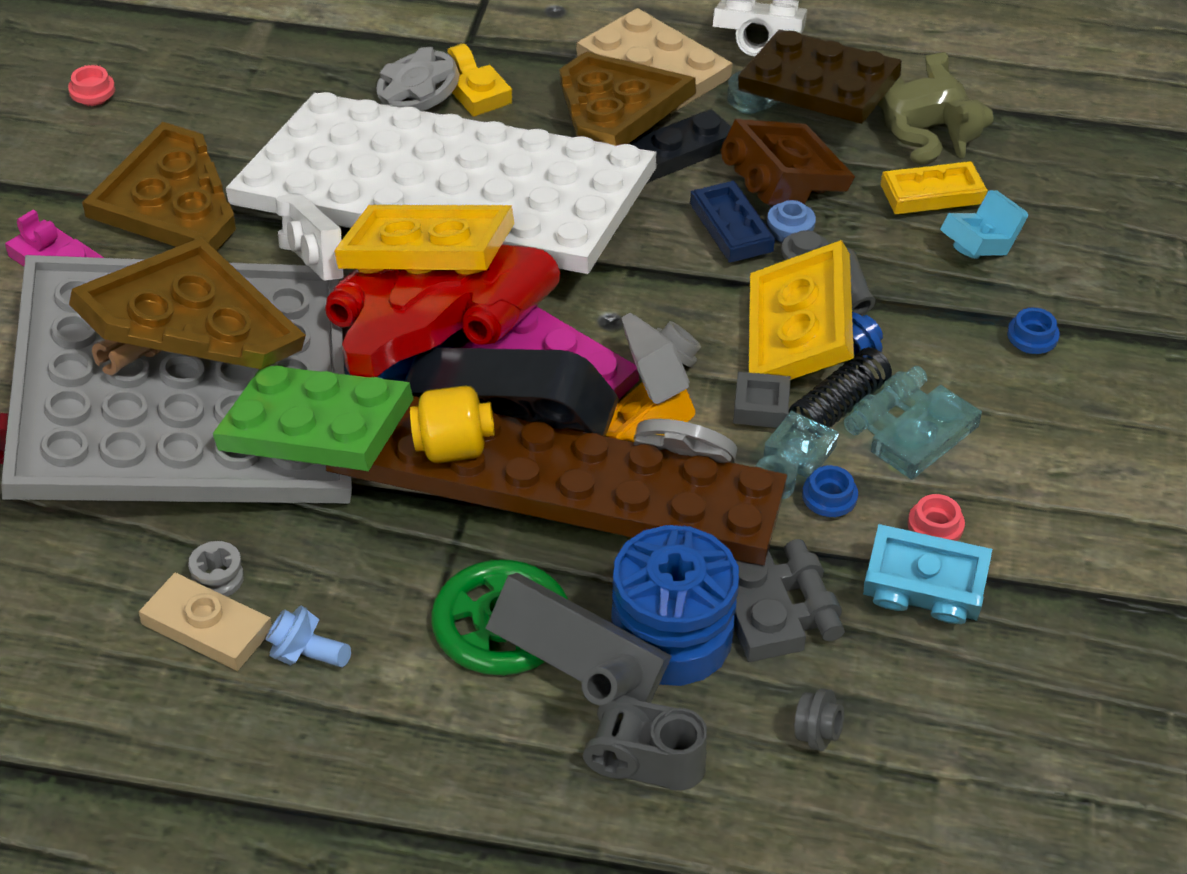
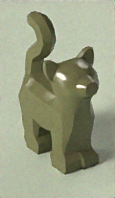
M946 52L926 55L925 64L928 78L915 79L908 83H905L902 78H898L878 103L885 116V127L890 129L902 144L920 147L910 154L912 162L919 165L932 163L938 158L943 149L938 136L927 129L942 124L947 125L957 156L964 158L966 143L980 137L983 129L993 123L992 109L982 104L979 100L969 99L963 84L949 73V57Z

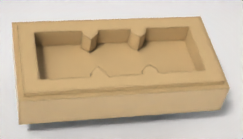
M176 572L139 611L142 625L236 671L244 665L266 639L272 626L270 617Z

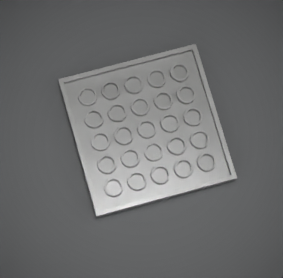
M25 255L1 482L2 499L350 504L351 477L327 472L326 465L219 451L217 449L212 433L259 369L167 351H161L153 357L142 356L120 369L114 375H108L102 371L104 366L111 363V360L98 367L93 358L92 346L105 339L69 305L71 290L145 259ZM230 263L306 335L301 351L270 366L278 365L286 368L345 374L342 327L334 325L328 319L325 312L326 299L334 290L333 288L339 283V279L324 281L307 265Z

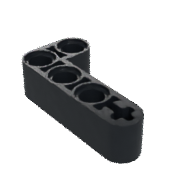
M434 347L414 356L404 382H410L414 397L420 398L428 390L465 385L471 386L477 392L479 402H490L492 412L495 414L515 417L527 422H543L559 430L568 428L586 433H596L602 436L607 435L619 400L616 392L592 363L576 353L563 350Z

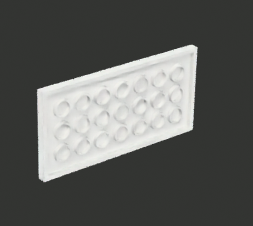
M322 92L313 93L226 187L228 202L231 205L277 213V197L290 194L302 195L336 225L349 228L354 225L368 205H512L515 224L504 240L503 245L544 250L553 257L559 269L589 274L655 171L656 152L638 149L630 144L614 146L608 143L593 141L588 137H568L550 134L542 129L527 130L505 126L503 123L496 121L481 122L464 119L456 114L441 115L419 111L414 107L400 108L378 104L376 101L369 99L354 100L337 97L333 93Z

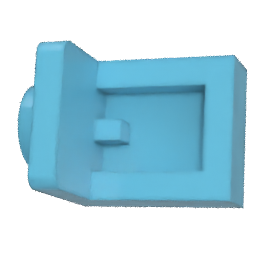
M990 190L987 192L977 213H948L940 230L955 241L953 247L957 251L970 258L978 259L980 256L1007 255L1026 222L1028 213L999 191Z

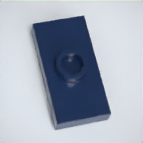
M735 181L691 191L690 205L729 263L774 252L775 238Z

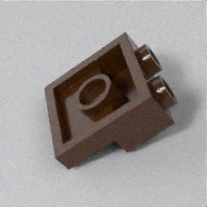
M735 119L721 148L724 163L734 166L735 172L745 178L747 189L752 193H757L758 198L762 202L772 207L788 200L799 201L805 205L811 191L816 193H825L826 191L847 192L855 178V175L807 124Z

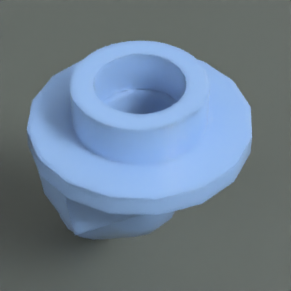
M302 605L293 613L284 609L276 618L266 636V640L273 644L269 656L288 665L296 663L302 654L315 660L344 667L349 662L351 647L346 643L314 634L313 632L319 619Z

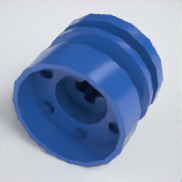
M664 525L644 530L625 542L616 556L613 573L611 623L672 656L659 685L683 686L704 680L722 667L730 653L739 587V566L730 549L712 534L696 528Z

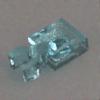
M790 411L765 442L764 456L757 462L756 467L787 474L783 500L787 499L795 490L797 474L808 478L814 470L825 463L837 447L839 432L794 411Z

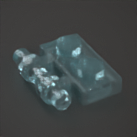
M913 366L906 372L899 371L885 381L883 390L876 395L868 394L855 403L853 407L854 412L844 419V426L852 435H858L865 429L874 433L871 452L911 480L978 428L982 411L942 385H939L928 395L921 391L919 388L927 382V374L919 366ZM896 405L906 411L898 418L889 413Z

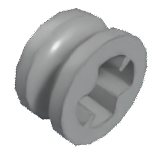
M210 541L197 547L189 557L191 580L226 597L232 595L241 587L244 581L241 555L232 544L223 541ZM222 566H225L227 569H226V570H223V569H220V568H221ZM209 569V570H211L212 572L209 574V573H206V570Z

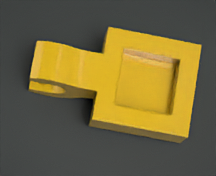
M462 43L447 49L448 54L454 59L459 71V81L452 93L473 117L512 103V88L490 64L478 68L473 54L466 44Z

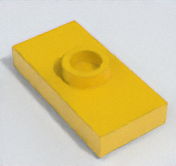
M972 161L882 172L880 184L894 214L978 205L982 203L988 192Z

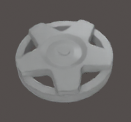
M433 47L419 48L416 53L403 57L395 63H387L379 73L380 78L376 91L383 105L400 108L414 107L419 111H424L441 103L454 91L459 81V71L454 59L450 55L441 51H435ZM445 80V82L436 90L437 83ZM406 98L412 99V101H402V100H404V99H406Z
M648 419L641 421L637 424L633 443L636 446L649 444L660 450L666 449L685 456H706L718 463H735L738 450L733 441L714 430L693 423L671 419Z

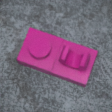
M31 210L17 219V226L21 234L5 243L8 256L23 267L25 255L104 258L77 239H73L55 227L54 223L50 220L46 221L44 219L39 222L38 214L35 210Z

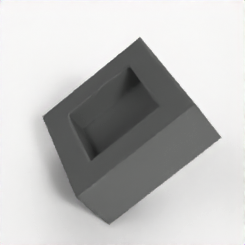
M738 371L733 424L786 429L791 376Z

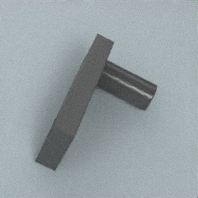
M518 572L508 575L485 628L581 681L584 696L596 705H606L623 695L651 703L672 657Z

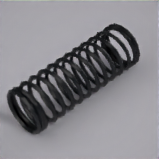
M863 348L854 356V359L845 362L837 371H834L819 385H816L813 390H810L789 408V418L794 429L805 438L818 439L829 427H833L836 422H839L853 408H856L870 394H873L891 379L892 370L888 359L875 348ZM863 355L871 356L880 363L885 372V379H882L878 367L872 361L863 357ZM862 360L869 363L876 370L879 379L874 377ZM850 370L854 371L856 377L850 373ZM844 374L848 375L850 381L845 379ZM838 379H841L843 381L844 386L839 383ZM833 384L837 386L839 392L833 388ZM863 385L868 388L867 391L864 390ZM827 388L831 390L834 397L827 393ZM857 390L862 392V396L858 395ZM821 393L825 395L827 401L821 398ZM850 393L856 397V400L852 399ZM815 398L820 401L822 407L815 402ZM845 399L850 402V405L846 404ZM838 402L844 406V410L840 409ZM797 407H800L801 415L807 425L813 430L818 431V433H810L804 428L797 416ZM832 407L838 411V415L834 413ZM803 408L808 410L809 415L818 424V428L809 422L803 412ZM826 412L832 415V419L828 418Z

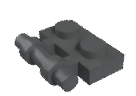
M801 539L792 540L785 545L784 553L788 559V562L785 564L775 565L769 551L765 566L736 560L739 566V587L736 598V612L734 613V629L748 662L804 651L806 641L804 631L818 628L825 641L837 640L845 632L839 618L842 613L841 606L835 594L827 591L821 579L824 570L818 556L815 553L809 552L805 542ZM801 589L806 601L792 605L787 591Z

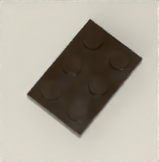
M779 29L738 75V91L863 124L901 76L902 60L884 56L877 51H865L842 45L837 41H825L801 35L797 31Z

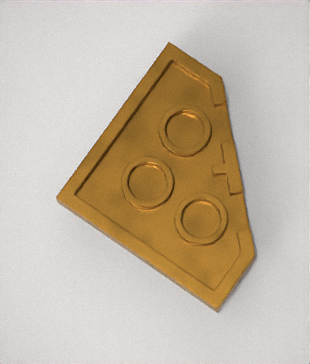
M587 51L559 69L561 86L577 137H588L593 141L608 143L614 146L629 144L697 94L696 79L693 76Z
M163 121L82 202L85 217L175 247L202 237L217 251L236 230L234 213L230 203H227L221 180L214 162H211L203 134Z
M202 237L72 288L69 305L105 340L260 370L301 351L306 337L296 325Z

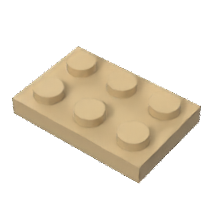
M638 8L577 42V57L587 51L695 77L697 94L680 105L677 110L730 79L732 75V62Z

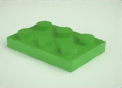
M278 365L267 366L258 370L212 434L219 451L369 471L414 399L410 382L387 380L379 377L370 378L337 374L328 371L320 372L286 368Z

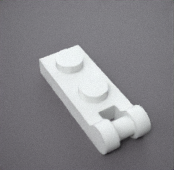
M290 194L277 197L276 211L277 215L282 216L283 229L278 231L279 248L295 252L304 261L305 265L309 266L324 281L344 278L343 269H338L334 251L341 242V228L302 195Z

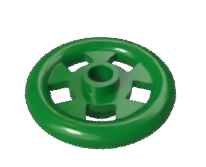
M500 559L471 565L453 575L441 587L434 600L431 625L436 641L445 654L453 661L478 673L504 676L532 670L544 664L545 661L518 646L513 651H489L490 640L497 642H506L507 640L485 628L508 575L518 572L568 599L561 585L545 571L520 561ZM482 585H486L491 590L482 595L477 601H473L467 595L470 591ZM469 616L472 617L473 626L476 631L461 635L456 628L455 620Z

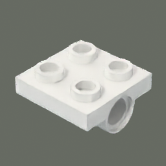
M722 0L715 8L713 26L736 29V42L739 48L748 55L756 56L779 29L785 31L793 30L802 34L806 23L807 9L798 8L799 1L773 0V3L770 4L756 3V0ZM751 23L764 25L769 32L767 42L763 44L752 43L746 35L747 26Z

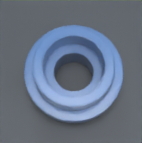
M794 200L774 205L769 210L767 224L771 229V234L779 242H783L792 233L804 230L813 231L816 221L814 212L808 206Z

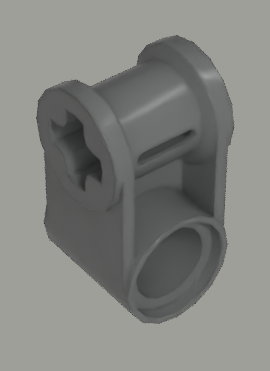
M626 695L606 705H599L597 716L600 724L595 738L587 742L583 753L585 763L592 770L609 778H626L663 786L670 790L683 791L693 788L702 781L706 773L707 727L703 718L696 712L686 708H672L643 702ZM620 713L624 715L622 721H620ZM614 752L616 753V760L612 759Z

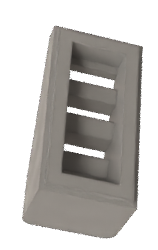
M628 313L621 317L635 365L649 398L655 404H660L689 388L690 381L674 342L635 314Z

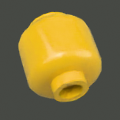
M465 385L425 391L419 399V405L410 407L411 430L416 452L424 451L427 458L433 463L477 458L483 452L484 437L495 436L491 403H480L477 392L471 386Z

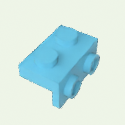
M878 524L869 568L865 577L863 595L874 597L873 603L886 609L905 611L908 609V605L929 609L933 618L948 623L964 624L966 618L977 620L983 604V594L993 549Z

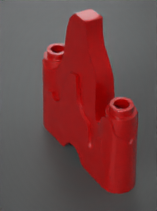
M503 244L488 269L475 274L464 275L457 273L455 270H432L427 273L412 274L407 272L406 269H383L376 273H361L357 269H353L328 295L325 312L328 319L334 325L350 327L342 343L345 364L349 374L370 378L378 377L397 362L440 345L461 328H463L467 338L475 344L496 343L556 288L560 280V271L553 257L544 250Z

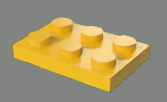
M368 205L335 248L338 269H357L361 273H376L383 269H406L407 272L412 274H422L432 270H455L459 274H475L488 269L515 224L512 205Z
M842 240L750 273V373L791 376L790 380L854 359L850 253Z

